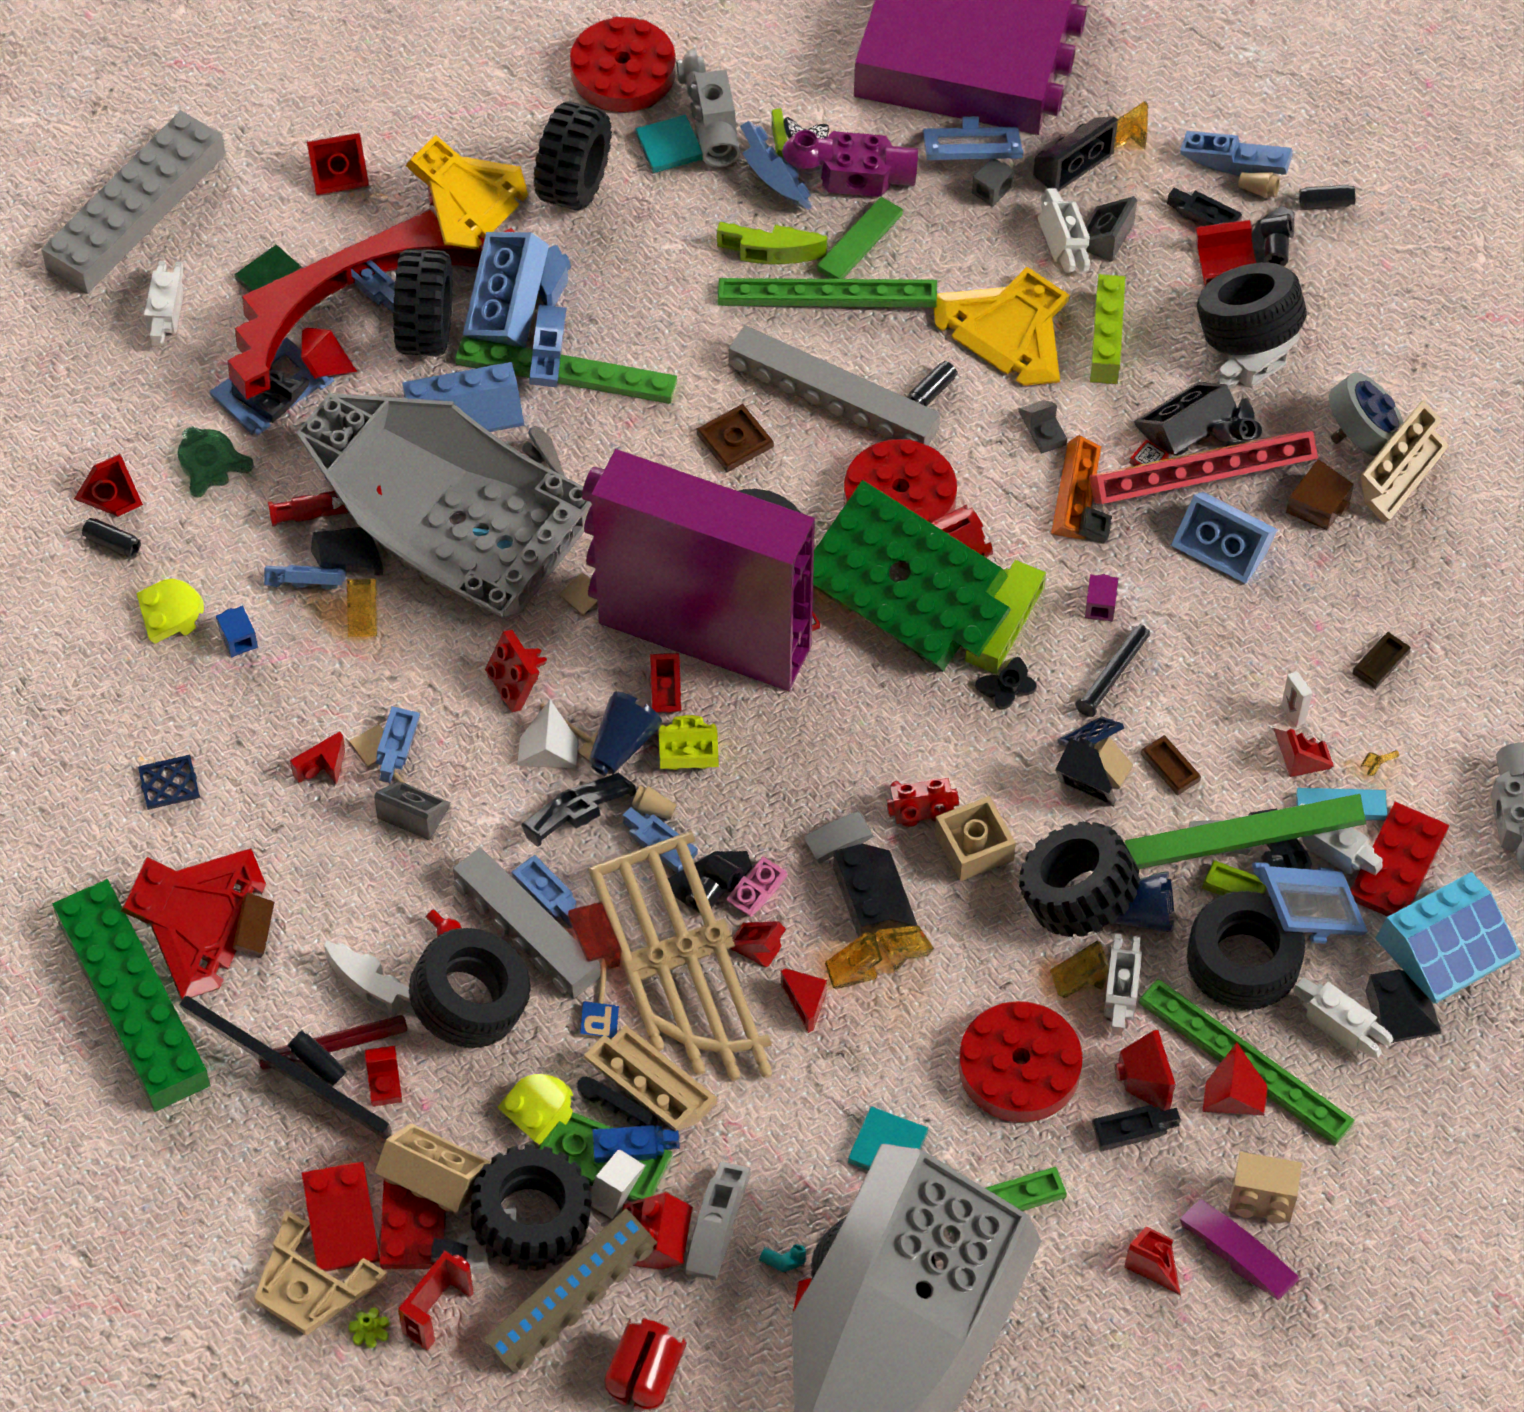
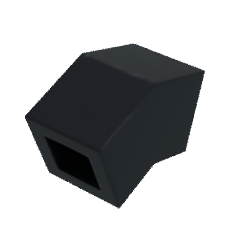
M434 1238L430 1262H436L444 1251L452 1256L455 1254L460 1255L466 1260L468 1245L453 1240Z

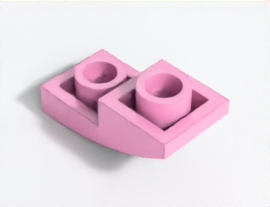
M762 856L748 877H742L726 901L752 917L776 892L788 876V873Z

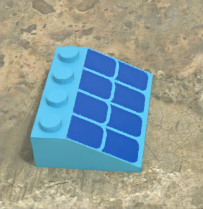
M1472 872L1388 916L1375 938L1434 1005L1519 958L1521 955L1492 893Z

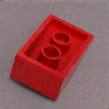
M364 1161L301 1172L317 1267L327 1272L357 1266L363 1258L371 1263L380 1262Z

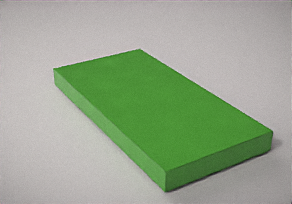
M573 1112L566 1125L561 1121L557 1123L538 1149L543 1150V1146L553 1148L552 1153L558 1155L559 1152H563L569 1156L568 1162L570 1164L576 1162L582 1169L581 1176H586L590 1186H593L596 1175L607 1162H594L592 1130L612 1127ZM664 1150V1154L658 1155L657 1159L638 1160L646 1166L628 1195L627 1201L633 1202L654 1195L672 1158V1151Z

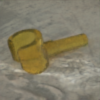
M1395 750L1380 756L1369 752L1360 767H1369L1370 769L1367 774L1374 776L1383 763L1399 757V752Z

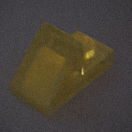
M1142 102L1118 119L1115 148L1119 145H1124L1131 138L1141 148L1145 149L1148 129V103Z
M376 578L347 579L348 637L378 636L377 606H379Z
M920 926L880 929L875 933L879 952L893 973L897 972L908 958L927 957L934 950V947Z
M865 932L827 960L825 965L833 988L840 989L876 979L877 973L874 966L882 961L883 958L875 935Z
M1097 940L1050 969L1058 995L1066 998L1088 984L1100 990L1103 989L1109 965L1102 944Z

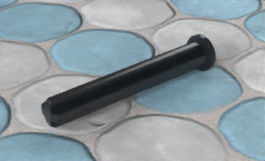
M1139 624L1135 626L1084 697L1075 702V706L1080 713L1087 717H1094L1096 715V708L1150 636V630L1145 625Z

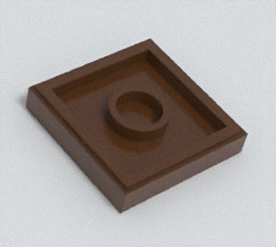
M744 404L696 429L697 436L726 472L774 447V441Z

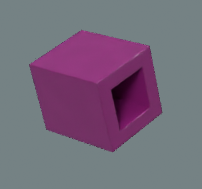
M1090 574L1085 610L1086 619L1113 622L1119 578L1106 574Z

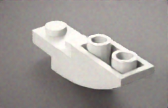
M326 941L324 948L327 961L340 980L354 994L377 1010L392 1017L395 1016L399 1008L414 1013V1008L411 1006L409 999V986L402 984L391 975L383 976L381 962L369 954L361 955L356 953L343 943L334 944Z

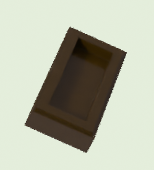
M1387 632L1353 668L1352 674L1376 690L1410 653L1411 647L1390 632Z

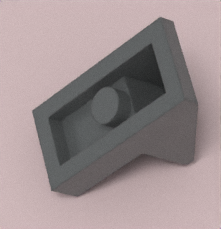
M1042 400L1019 408L1018 412L1041 454L1067 445V437L1056 419V403Z

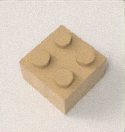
M990 796L936 816L935 836L959 881L1014 861L1016 842Z
M1240 1151L1233 1177L1228 1211L1235 1212L1238 1216L1246 1218L1256 1216L1266 1218L1273 1223H1290L1298 1196L1302 1162Z

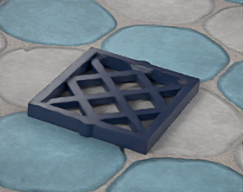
M1101 716L1057 740L1059 745L1065 747L1070 738L1076 741L1079 738H1084L1096 744L1123 730L1124 726L1123 723Z
M190 754L138 766L142 783L141 789L144 792L148 810L200 798L196 782L197 776L193 769ZM180 763L177 768L171 766ZM186 763L190 766L191 772L189 774L181 771ZM159 768L156 773L151 771L152 769ZM165 768L173 771L169 779L161 776ZM145 773L153 776L148 784L144 782L143 775ZM177 774L186 778L181 785L173 782ZM157 779L165 782L161 790L152 786ZM189 781L194 783L195 789L193 792L185 788ZM169 785L177 788L173 796L165 793ZM149 790L157 793L152 801L148 799L147 792ZM181 792H184V793L187 794V795L179 796V794H180ZM161 796L167 798L165 800L158 801Z

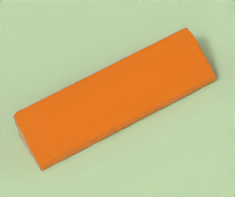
M1077 435L1067 443L1051 533L1057 536L1083 540L1086 537L1079 534L1081 516L1086 506L1091 508L1093 493L1089 476L1097 474L1101 446L1081 435Z

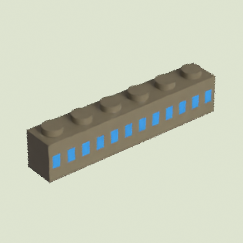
M626 1208L485 1337L484 1340L515 1373L519 1370H525L534 1362V1356L539 1351L552 1346L558 1340V1334L565 1327L576 1324L581 1319L582 1312L590 1304L594 1305L601 1301L606 1295V1290L614 1282L618 1283L626 1278L630 1272L629 1268L638 1260L646 1259L653 1252V1246L658 1242Z

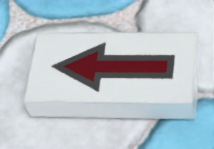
M1297 671L1287 675L1281 707L1296 727L1305 724L1312 696L1311 689Z

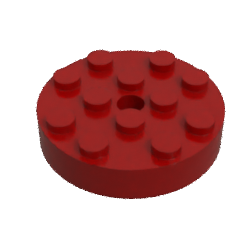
M615 16L591 25L577 37L570 53L571 79L579 95L598 108L613 112L642 110L660 101L671 89L676 76L675 49L667 34L649 21Z
M894 439L871 445L854 458L845 475L844 505L860 482L864 480L930 523L954 511L956 507L957 479L952 466L940 452L921 442L910 439Z
M1006 1002L982 1012L966 1029L960 1046L959 1076L967 1095L986 1113L1010 1122L1039 1121L1060 1111L1075 1094L1080 1081L1083 1063L1082 1048L1072 1026L1057 1012L1032 1002ZM1024 1055V1062H1026L1025 1064H1017L1016 1062H1014L1017 1060H1022Z

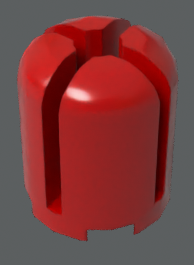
M967 504L931 522L985 558L993 555L991 542L985 544V535L982 530L984 526L972 507L967 508Z
M643 1318L641 1324H631V1319H629L604 1378L605 1389L616 1402L624 1406H628L631 1398H633V1401H635L633 1409L640 1411L656 1410L664 1402L687 1345L685 1338L680 1343L676 1338L668 1334L670 1327L656 1321Z

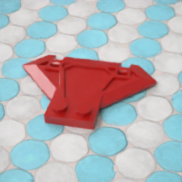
M251 848L178 871L146 857L121 912L151 926L182 1001L185 996L193 998L215 991L221 987L224 979L216 975L219 967L229 969L237 951L232 948L243 896L247 892L252 894L253 891L262 894L266 882ZM235 884L242 886L240 892L233 890ZM201 959L208 962L206 968L199 966Z

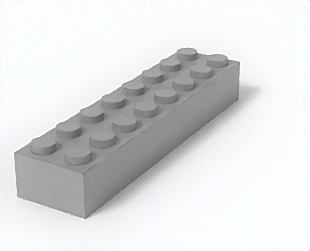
M180 110L41 249L46 269L88 294L226 155L222 134Z

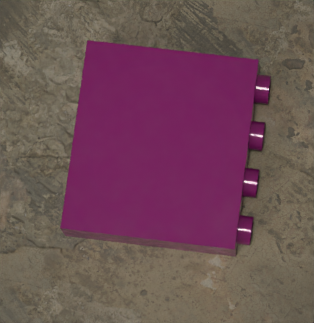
M875 0L855 60L854 97L962 119V117L978 116L979 123L997 127H1018L1019 131L1039 135L1045 114L1056 117L1059 115L1065 85L1056 84L1055 79L1057 75L1070 77L1076 45L1066 44L1068 35L1081 38L1087 16V6L1078 5L1079 0Z
M618 449L614 450L605 469L593 466L586 477L582 499L592 503L586 516L584 532L594 536L587 552L586 565L595 568L590 580L588 596L597 600L599 624L790 692L812 646L815 518Z

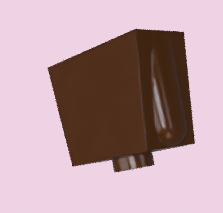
M1317 459L1289 496L1286 513L1328 530L1338 516L1343 517L1350 506L1349 501L1351 500L1354 483Z

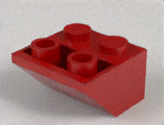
M668 1192L623 1204L622 1211L627 1208L658 1242L653 1246V1252L646 1259L638 1260L633 1266L663 1270L682 1265L693 1206Z

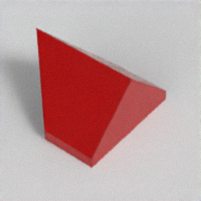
M309 327L302 329L301 359L315 379L322 376L358 372L331 330Z
M120 453L93 465L74 500L117 517L143 505Z
M1273 728L1290 777L1329 770L1334 767L1325 741L1316 743L1314 737L1307 740L1302 732L1296 735L1295 730L1291 728L1287 731Z
M1237 1042L1206 1081L1203 1112L1265 1116L1267 1084Z
M1146 1226L1131 1242L1127 1251L1124 1268L1181 1295L1172 1248L1174 1240Z

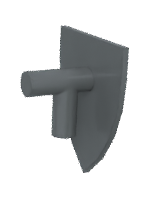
M531 427L528 434L534 445L530 442L525 443L522 447L523 452L538 463L546 461L553 471L565 477L551 437L540 427Z

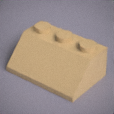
M410 1123L386 1139L375 1173L383 1176L384 1180L390 1184L401 1185L411 1190V1193L419 1198H428L438 1203L439 1207L443 1210L458 1212L470 1203L475 1179L479 1177L480 1170L484 1164H491V1161Z

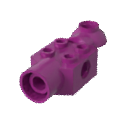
M801 130L785 142L782 150L784 159L794 167L812 169L822 165V185L829 193L882 197L892 184L915 186L918 148L893 146L885 135L832 131L825 139L818 138L812 131Z

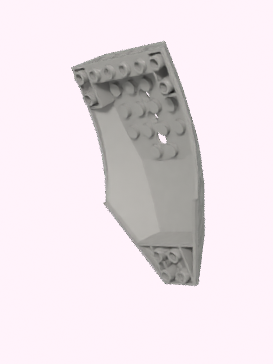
M329 393L296 432L340 500L361 528L401 560L428 578L500 617L520 614L584 533L586 516L592 503L582 499L583 486L543 466L506 444L469 417L453 401ZM379 485H381L382 495H379L377 492ZM455 513H462L466 517L465 521L460 524H452L449 519ZM473 529H488L489 532L485 536L478 537L473 534ZM503 540L513 541L509 548L501 549L497 546Z
M887 1144L880 1145L836 1238L809 1287L792 1313L794 1412L956 1411L1003 1328L1042 1242L1030 1216L924 1150ZM944 1229H949L954 1233L956 1238L954 1244L945 1240L943 1236ZM932 1255L942 1259L944 1264L943 1270L936 1269L932 1265ZM918 1282H926L930 1286L932 1291L930 1298L923 1299L918 1296L915 1289Z

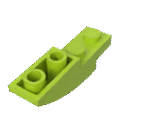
M719 222L717 227V247L740 251V261L759 264H795L825 257L827 254V236L817 232L794 229L789 226L775 225L771 233L761 229L739 226L734 223Z

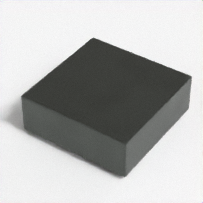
M1086 506L1082 511L1079 534L1105 543L1109 537L1112 516Z

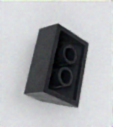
M1098 117L1091 119L1086 124H1080L1074 132L1066 137H1061L1055 145L1037 154L1034 159L1033 175L1047 188H1056L1059 192L1114 154L1118 119L1115 117Z
M1197 382L1135 420L1134 423L1150 442L1168 454L1177 456L1185 453L1189 449L1188 446L1194 442H1201L1210 437L1209 429L1214 424L1231 421L1235 417L1237 406L1227 384Z
M862 843L834 851L833 869L860 944L918 929L890 850Z

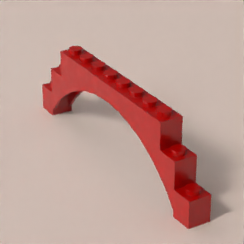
M428 210L243 295V312L249 322H245L235 328L236 345L241 354H237L227 360L229 379L246 400L270 389V367L286 335L314 306L333 293L355 283V279L352 278L351 268L361 278H363L361 274L363 269H371L364 263L369 260L373 261L384 272L396 270L400 253L406 249L445 251L450 255L451 265L478 268L485 239L478 236L482 244L477 249L444 244L438 218L431 210ZM510 228V229H507V230H505V231H503V232H515V231H514L512 228Z

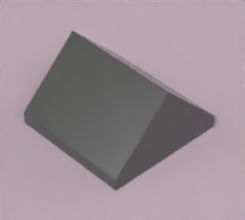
M1135 196L1096 206L1085 225L1090 237L1089 246L1086 249L1088 253L1113 262L1134 225L1137 207Z
M400 781L377 791L374 796L377 819L427 840L432 838L451 803Z

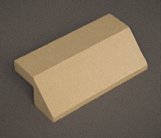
M1424 400L1417 405L1360 475L1364 502L1383 523L1389 521L1449 447L1435 431L1442 419Z
M627 1025L612 1039L604 1034L584 1054V1058L675 1131L697 1124L717 1104V1097Z

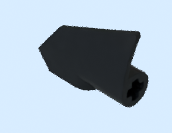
M1281 205L1257 221L1252 232V245L1256 263H1275L1282 266L1288 263L1289 238L1294 236V211Z
M715 851L694 863L711 908L725 891H733L742 877L746 876L752 869L747 851ZM682 870L669 877L668 880L674 896L700 913L685 871Z

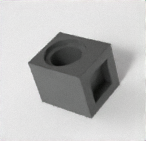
M990 159L973 176L972 194L993 207L1013 188L1014 170L1006 163L1000 162L997 159Z

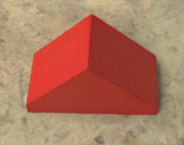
M785 968L781 970L780 985L807 1032L814 1031L827 994V980Z

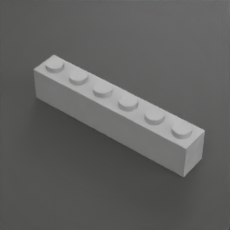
M481 847L453 867L455 880L453 884L458 892L462 895L467 894L473 900L475 908L482 915L487 914L501 934L507 933L513 939V944L522 954L527 953L532 958L535 967L543 974L546 972L561 993L567 992L575 999L600 978V963Z

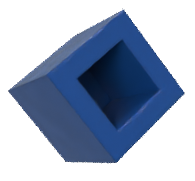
M243 606L235 609L230 608L216 615L219 632L231 657L258 648L255 630Z

